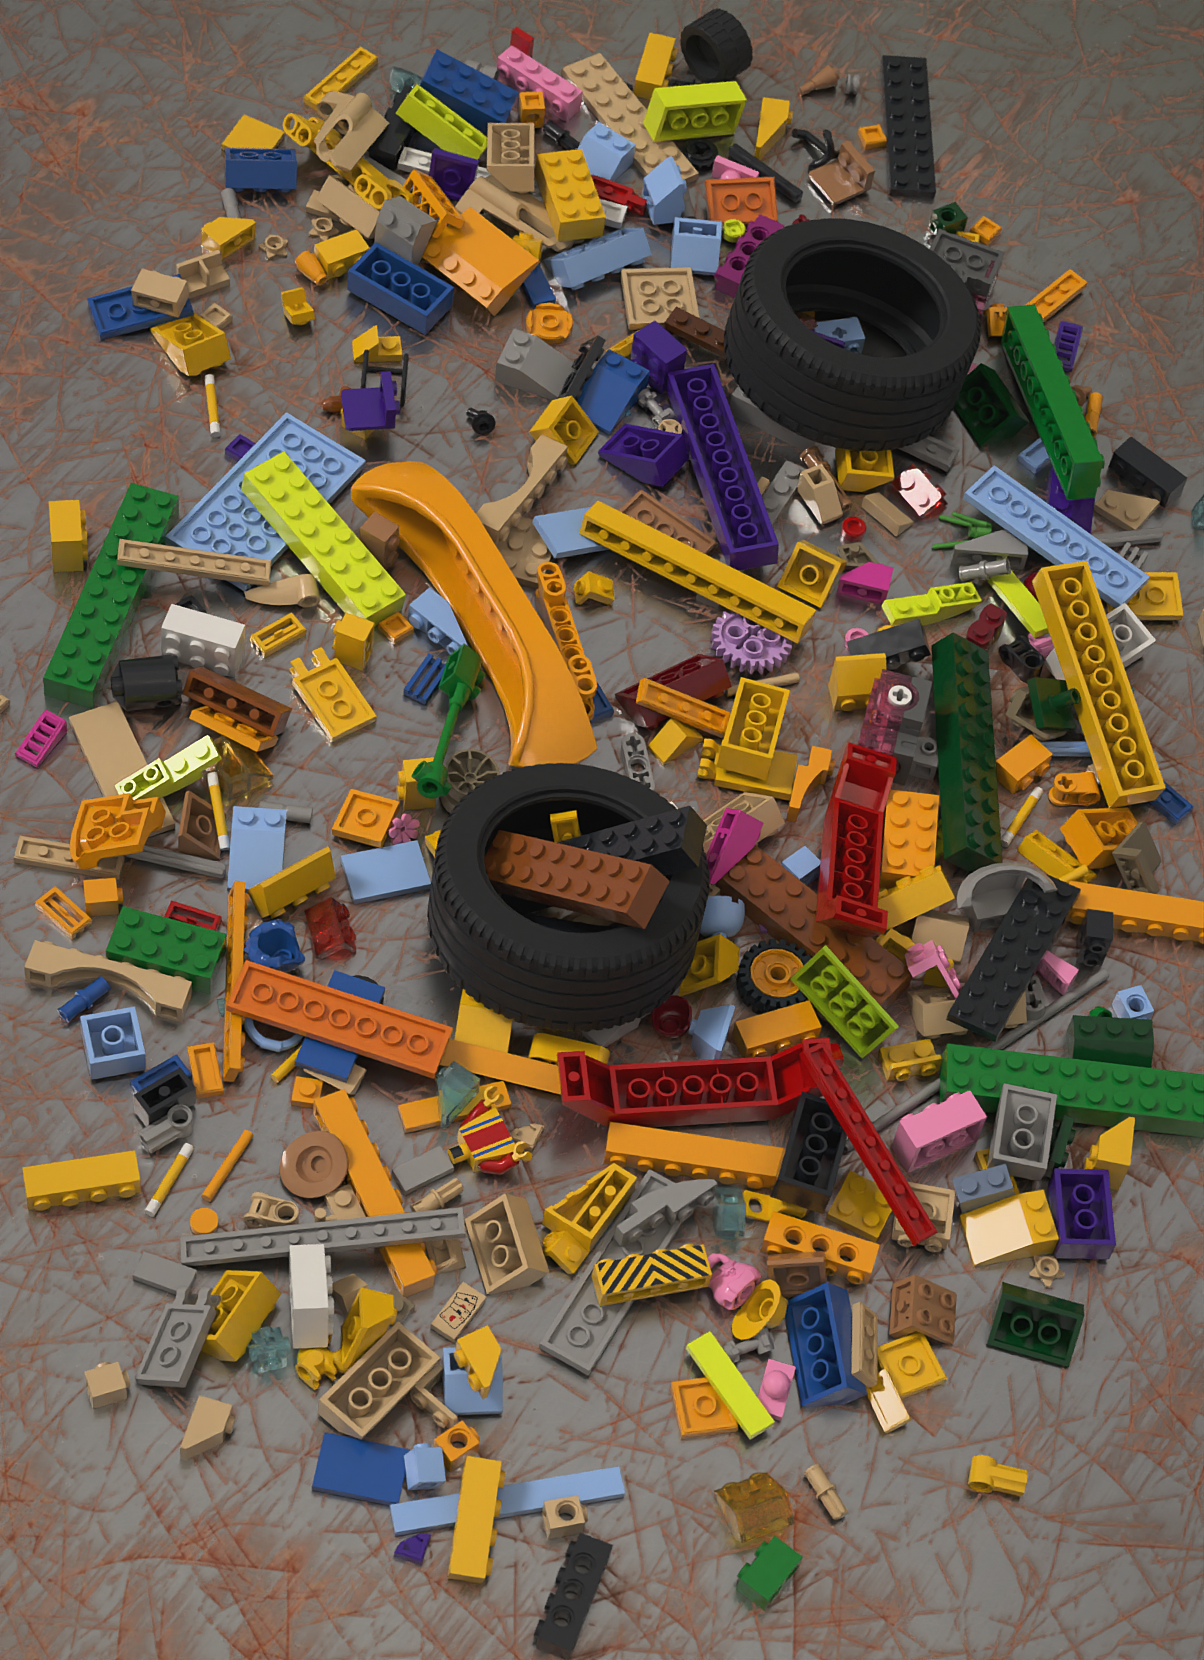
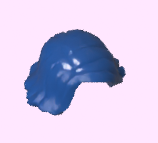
M282 919L271 920L258 925L249 933L250 938L245 941L246 947L244 951L248 955V959L251 962L285 973L296 969L299 965H303L305 957L300 952L294 925L290 924V922L284 923Z

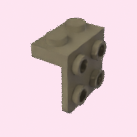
M1028 686L1018 688L1012 693L1009 699L1011 704L1005 715L1012 719L1013 724L1021 728H1028L1033 732L1032 735L1042 741L1066 734L1067 731L1036 728Z

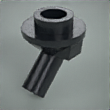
M471 407L467 410L466 415L472 418V429L476 433L485 435L494 430L496 425L495 418L487 413V410L478 411Z

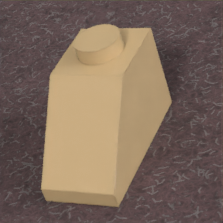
M199 1395L180 1446V1459L188 1460L223 1443L226 1433H232L236 1422V1417L232 1416L233 1405Z

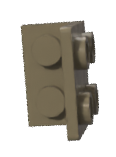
M1139 822L1112 854L1128 890L1157 894L1160 889L1152 872L1161 863V857L1146 823Z

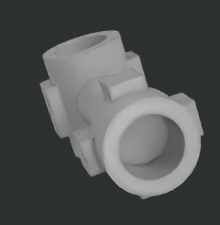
M644 389L638 394L637 398L641 407H648L655 415L652 417V421L657 429L661 421L665 419L676 420V416L671 408L663 410L655 401L657 395L654 391L651 392L649 389Z
M765 1327L752 1339L738 1344L731 1340L721 1347L734 1363L740 1361L739 1355L757 1349L758 1354L775 1349L773 1345L775 1340L772 1332H769L768 1328Z

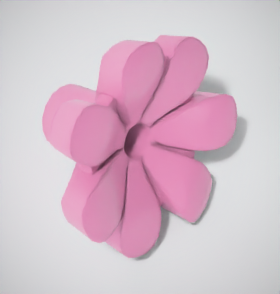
M406 813L401 816V819L395 818L392 821L391 829L388 831L393 845L410 842V837L416 839L419 832L415 829L420 826L419 820L411 819V815Z

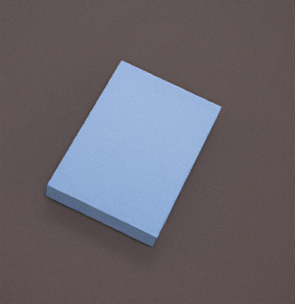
M591 507L534 517L532 523L555 559L609 549L579 534L584 514Z
M417 840L342 855L340 858L353 904L427 890L431 886Z

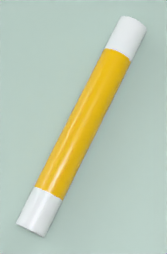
M207 374L204 378L210 432L212 437L217 438L221 433L214 375Z
M210 772L207 774L219 847L221 851L229 850L230 842L217 772Z
M1036 786L1001 837V846H1009L1044 793L1042 788Z
M188 1143L183 1145L144 1210L148 1216H155L194 1150L192 1145Z

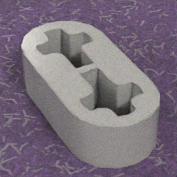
M1034 975L1029 983L1032 991L1028 992L1027 988L1025 990L1027 1019L1030 1020L1042 1018L1045 1014L1046 1006L1041 982ZM1030 1002H1034L1036 1008H1032Z

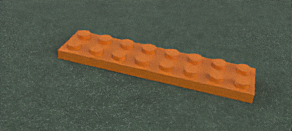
M248 960L243 965L226 1005V1011L433 1079L436 1076L453 1031V1027Z

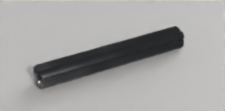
M733 144L729 148V156L743 166L759 172V177H774L775 189L793 202H798L802 198L803 191L741 146Z

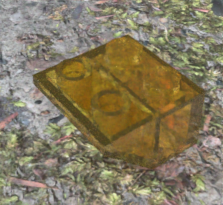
M224 735L213 740L222 759L205 770L207 773L217 772L220 790L228 801L273 779V774L254 750Z
M767 1472L754 1473L748 1479L740 1482H729L722 1488L714 1491L715 1498L731 1533L741 1543L795 1524L789 1493Z

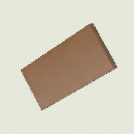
M642 489L618 510L708 556L717 548L718 542Z

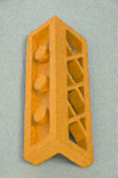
M413 169L403 187L410 191L413 186L411 194L414 206L426 214L427 208L430 207L429 216L435 220L440 217L431 236L438 239L447 223L461 229L465 220L431 176ZM419 196H422L421 203L418 204Z

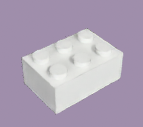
M171 604L161 627L162 655H177L178 662L191 665L194 668L203 666L222 676L235 678L245 655V624Z
M324 1244L290 1245L289 1289L293 1349L328 1347V1335L334 1334L333 1318H328L329 1315H334V1299L328 1296V1294H332V1276L326 1275V1273H331L330 1255L325 1256Z

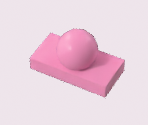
M717 155L713 164L712 177L717 179L758 178L759 172Z
M768 1359L758 1399L772 1419L781 1421L796 1367Z

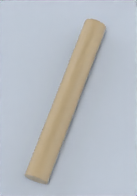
M798 672L757 681L778 687L800 682ZM739 684L725 690L726 696L736 695Z

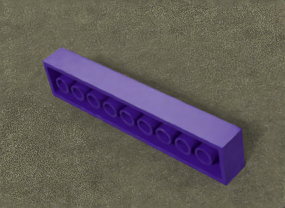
M709 364L667 372V393L676 420L682 425V434L726 564L738 571L777 564L779 543L715 365Z

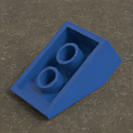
M608 349L594 367L591 377L585 382L577 403L596 428L610 435L626 416L627 412L639 400L637 398L638 394L642 390L647 389L650 370Z

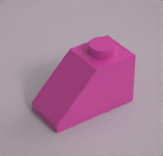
M868 562L842 574L836 594L882 605L887 598L893 567Z

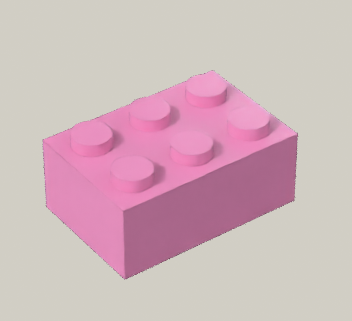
M970 1090L963 1094L955 1093L943 1103H933L916 1115L911 1113L904 1116L900 1120L891 1148L906 1172L910 1173L976 1143L987 1116Z

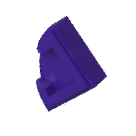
M416 1534V1536L402 1541L395 1549L394 1557L422 1565L431 1535Z

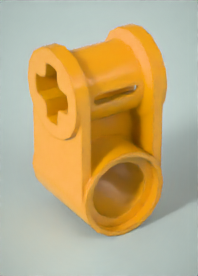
M1092 772L1058 774L1053 781L1054 787L1048 793L1050 802L1061 807L1068 805L1088 806L1097 803L1101 799L1097 780Z

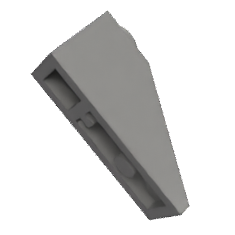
M1002 529L955 545L950 561L951 564L975 565L984 560L993 562L1008 559L1011 569L1023 570L1028 557V545L1009 531Z

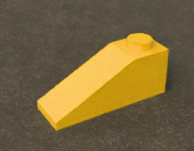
M763 97L754 154L757 159L761 160L785 134L786 124L791 125L793 111H789L790 101Z

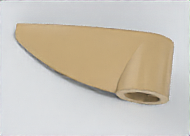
M302 574L269 583V586L262 585L244 592L246 599L269 605L299 604L301 607H312L320 602L316 579L312 574Z

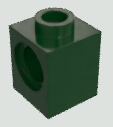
M953 202L932 210L929 228L935 235L938 229H942L950 234H956L957 231L964 232L968 217L959 205Z

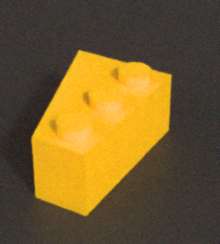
M611 1164L586 1181V1184L575 1192L571 1191L565 1195L563 1200L554 1206L551 1205L546 1208L542 1225L553 1232L567 1230L590 1253L634 1193L637 1177L617 1164Z

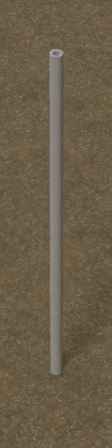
M1102 969L1045 1007V1014L1042 1018L1038 1020L1027 1019V1023L1019 1024L1018 1027L1013 1028L998 1038L996 1042H992L985 1048L1003 1049L1110 977L1108 971ZM940 1078L872 1122L877 1132L940 1091ZM849 1138L846 1139L844 1152L854 1148Z

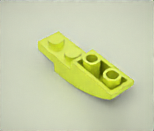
M968 582L932 587L927 594L884 600L881 607L891 625H899L919 619L921 624L925 626L966 612L980 605L982 600L973 583Z
M207 735L164 762L160 758L116 784L115 787L119 795L130 793L133 800L153 797L161 798L204 777L202 771L222 758L212 738Z

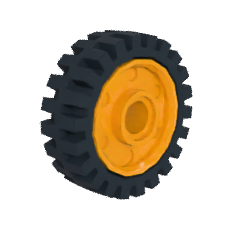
M770 939L768 944H766L765 940L760 941L758 947L754 944L750 947L749 951L745 952L739 965L736 985L737 989H739V996L741 999L745 998L744 1003L747 1007L752 1004V1011L757 1013L759 1010H762L763 1014L809 1000L790 979L811 959L810 955L805 956V950L802 947L796 950L797 944L793 942L786 946V940L781 939L779 944H776L775 939ZM772 977H777L781 980H775Z

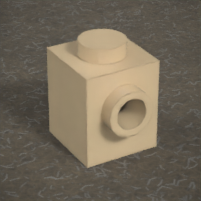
M110 1362L101 1363L95 1369L84 1371L85 1384L93 1409L127 1399V1388L131 1387L130 1379L126 1370L121 1371L119 1362L112 1364Z

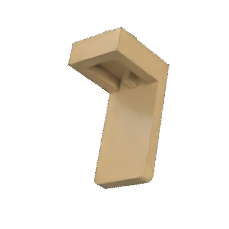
M437 1363L410 1390V1396L417 1407L420 1409L425 1408L432 1414L434 1421L440 1427L450 1429L457 1424L458 1417L430 1393L442 1380L443 1367Z

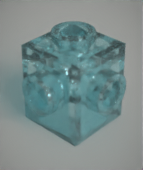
M264 1327L256 1333H252V1344L248 1345V1353L251 1362H256L258 1373L287 1367V1354L291 1353V1346L288 1336L283 1337L280 1327Z

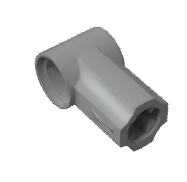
M175 1105L166 1116L140 1130L138 1135L147 1151L152 1154L177 1138L183 1139L188 1137L193 1131L191 1109L185 1105ZM178 1119L186 1120L184 1124L174 1123Z

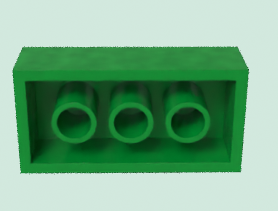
M123 906L106 948V957L109 960L120 963H131L138 968L154 969L161 974L172 977L181 976L187 981L192 982V990L210 995L227 950V934Z

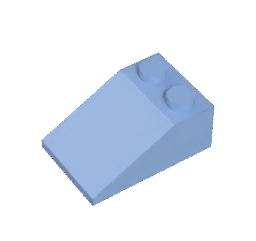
M233 806L228 891L231 890L234 881L245 882V892H247L246 890L283 870L287 810Z

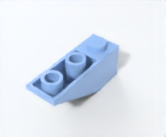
M430 587L409 605L408 620L411 625L426 633L434 643H439L450 655L464 643L467 645L449 602Z

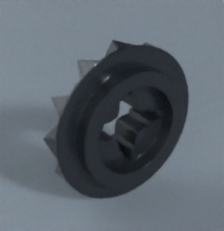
M704 138L689 139L683 144L681 151L692 166L698 165L699 169L702 165L709 168L718 155L716 145Z

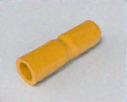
M1097 392L1089 395L1085 416L1086 422L1090 424L1093 437L1097 435L1103 396Z

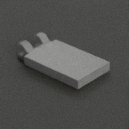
M180 1286L177 1289L174 1303H166L134 1378L140 1385L186 1387L217 1313L214 1308L219 1305L221 1300L220 1295H211L213 1291L211 1287H202L197 1295L189 1294L191 1289L189 1286Z

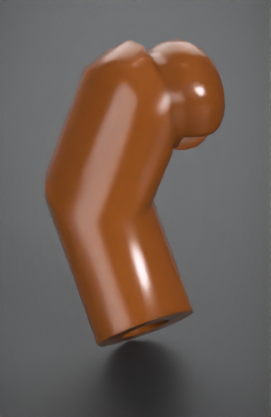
M343 386L338 396L323 399L321 403L322 409L325 412L341 411V391L351 388Z

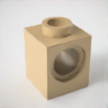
M578 1495L544 1501L542 1516L548 1540L583 1532L584 1524L588 1522V1513L585 1504H580ZM561 1513H568L573 1519L565 1521L559 1515Z

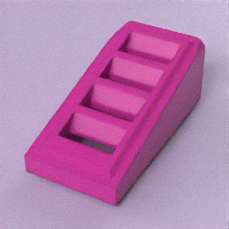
M45 710L16 751L15 756L38 768L67 733L66 720ZM44 732L48 734L50 737L48 738L41 733ZM37 740L38 742L44 744V746L42 747L34 741ZM28 749H33L38 752V755L29 752Z

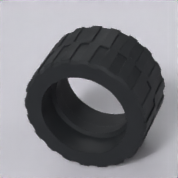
M713 9L684 27L681 32L680 45L685 62L695 76L705 84L707 82H728L751 65L753 60L751 40L740 21L734 15L728 13V11Z

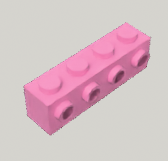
M511 45L497 57L498 78L518 92L542 91L545 109L567 123L581 110L583 94L581 89Z

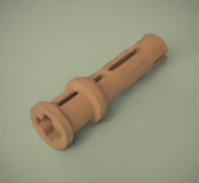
M817 446L807 448L801 453L799 459L802 463H806L808 468L819 464L824 466L834 480L842 512H847L852 508L853 503L831 474L830 464L823 460Z

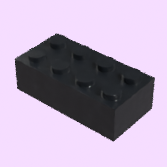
M801 1092L794 1109L770 1194L772 1198L820 1214H824L831 1198L847 1139L845 1131L825 1099Z

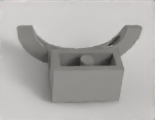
M1012 862L992 864L980 868L966 877L957 892L958 910H965L973 933L995 929L1000 926L1017 897L1025 877L1037 883L1044 893L1057 891L1054 882L1045 873L1026 864Z

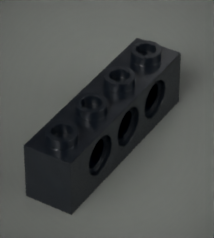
M581 1532L576 1542L570 1541L565 1555L566 1558H569L566 1568L560 1567L555 1580V1584H558L559 1587L556 1594L550 1592L544 1610L549 1612L545 1621L539 1620L534 1632V1637L538 1638L536 1649L564 1660H570L613 1548L612 1544ZM584 1565L589 1569V1572L580 1573L575 1567ZM574 1591L579 1595V1598L571 1600L564 1593ZM559 1617L565 1618L569 1624L567 1626H559L555 1623L554 1619Z

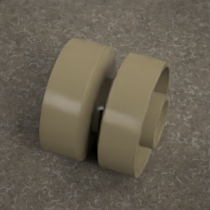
M464 749L454 753L448 759L445 766L448 770L446 781L452 787L446 796L439 797L440 802L450 813L455 805L464 796H467L469 791L474 790L476 786L483 784L484 781L500 775L498 765L494 759L487 753L476 749Z

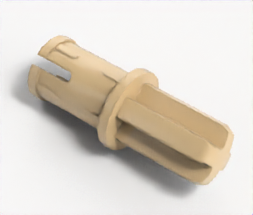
M454 1178L437 1190L431 1189L428 1195L411 1204V1211L420 1212L436 1210L438 1208L443 1209L444 1204L461 1194L464 1187L457 1178Z
M815 1464L808 1468L804 1475L817 1493L816 1498L822 1500L833 1519L839 1520L848 1513V1510L835 1491L836 1485L831 1484L820 1464Z

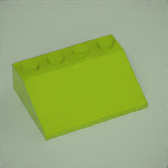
M826 945L790 978L862 1059L899 1027Z

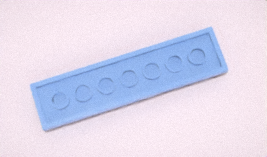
M995 465L964 493V500L1054 565L1088 561L1100 598L1115 609L1123 603L1127 604L1148 583L1150 576Z

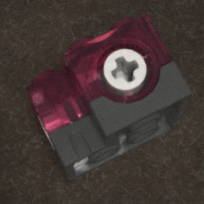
M938 229L930 250L950 265L963 280L976 302L978 313L982 315L996 285L1005 252Z
M882 669L880 679H874L858 745L897 757L896 775L893 778V783L906 785L922 728L932 681L916 677L911 678L908 675Z

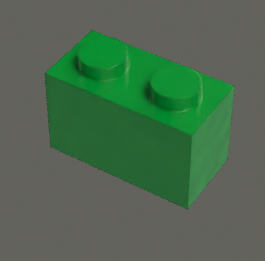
M776 1536L769 1543L764 1541L754 1554L757 1557L751 1565L747 1562L737 1575L740 1579L737 1590L764 1611L798 1570L803 1559L800 1554Z

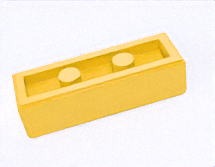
M1038 830L1025 836L1017 850L1041 870L1057 879L1082 866L1076 858ZM1088 869L1089 874L1076 880V882L1091 884L1097 875Z

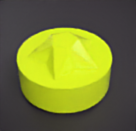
M727 220L723 224V238L729 242H737L740 236H745V225L739 220Z

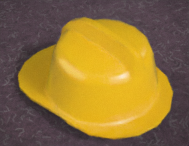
M770 1279L762 1281L738 1310L732 1323V1333L737 1339L748 1340L756 1336L763 1328H775L783 1321L787 1311L788 1300L781 1295L777 1282Z

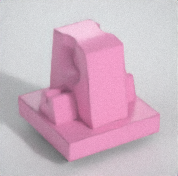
M1029 633L1030 644L1043 656L1045 661L1052 649H1054L1051 636L1046 638L1042 635L1034 638Z

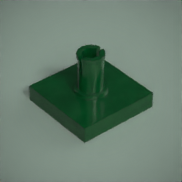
M1038 677L1027 680L1036 728L1055 731H1071L1076 729L1071 705L1078 704L1081 700L1078 690L1076 688L1068 690L1065 680Z

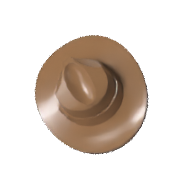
M312 1131L296 1138L286 1148L280 1161V1176L285 1187L293 1194L304 1198L321 1197L336 1190L345 1179L348 1170V1156L344 1145L338 1137L326 1131Z

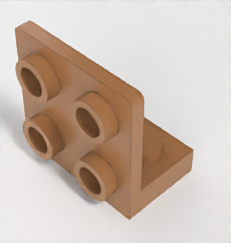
M848 140L841 143L837 160L810 171L808 177L832 205H837L871 190L875 170Z
M915 1274L892 1285L889 1335L898 1339L918 1331L947 1345L953 1344L956 1293Z

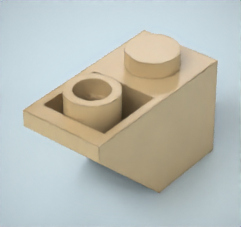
M819 464L801 471L797 491L819 523L823 525L841 518L843 512L835 483L824 466Z

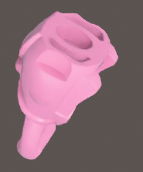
M712 1253L707 1257L710 1269L717 1265L719 1261L723 1262V1265L713 1272L709 1283L714 1299L727 1311L737 1309L746 1302L756 1286L761 1283L760 1272L751 1264L735 1262V1260H731L723 1254Z

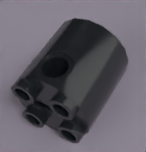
M170 654L119 660L110 677L113 698L124 708L125 712L172 707L182 704L181 695H183L181 679H178L179 663L177 655L171 656Z

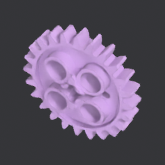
M732 610L730 614L724 611L722 618L717 617L716 624H713L710 639L713 642L712 649H717L716 656H723L724 663L730 661V668H734L736 665L740 666V672L748 668L750 674H753L754 669L763 674L764 668L770 672L773 671V666L780 668L781 663L787 661L793 642Z

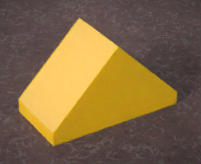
M670 719L649 743L648 749L665 765L702 742L703 737L693 726L676 719Z

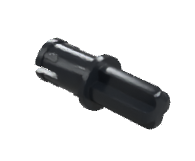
M548 120L544 124L542 131L554 139L556 145H562L568 150L578 149L580 143L570 136L569 130H564L553 120Z

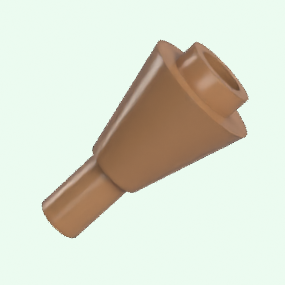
M826 65L810 82L798 87L800 94L804 95L812 90L837 86V80H839L838 72L834 67L831 68L829 65Z

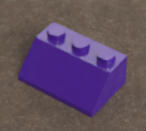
M1051 466L1045 502L1091 534L1095 498L1067 500L1055 470Z

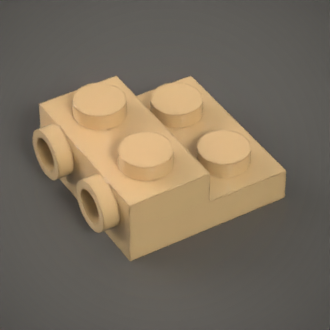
M908 1182L938 1232L919 1244L925 1245V1249L931 1252H939L941 1249H946L950 1241L956 1190ZM894 1215L892 1239L898 1240V1244L903 1247L913 1246Z

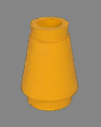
M306 250L295 259L296 269L317 286L327 281L328 276L315 253Z

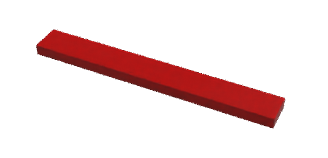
M824 1042L799 1054L801 1060L912 1245L915 1246L938 1233Z

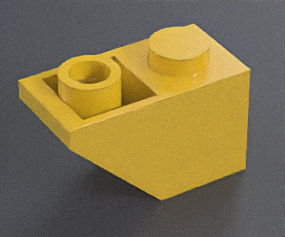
M488 1325L457 1339L454 1352L457 1364L460 1368L464 1367L469 1375L467 1379L470 1387L474 1392L478 1391L482 1399L487 1398L501 1355V1347Z

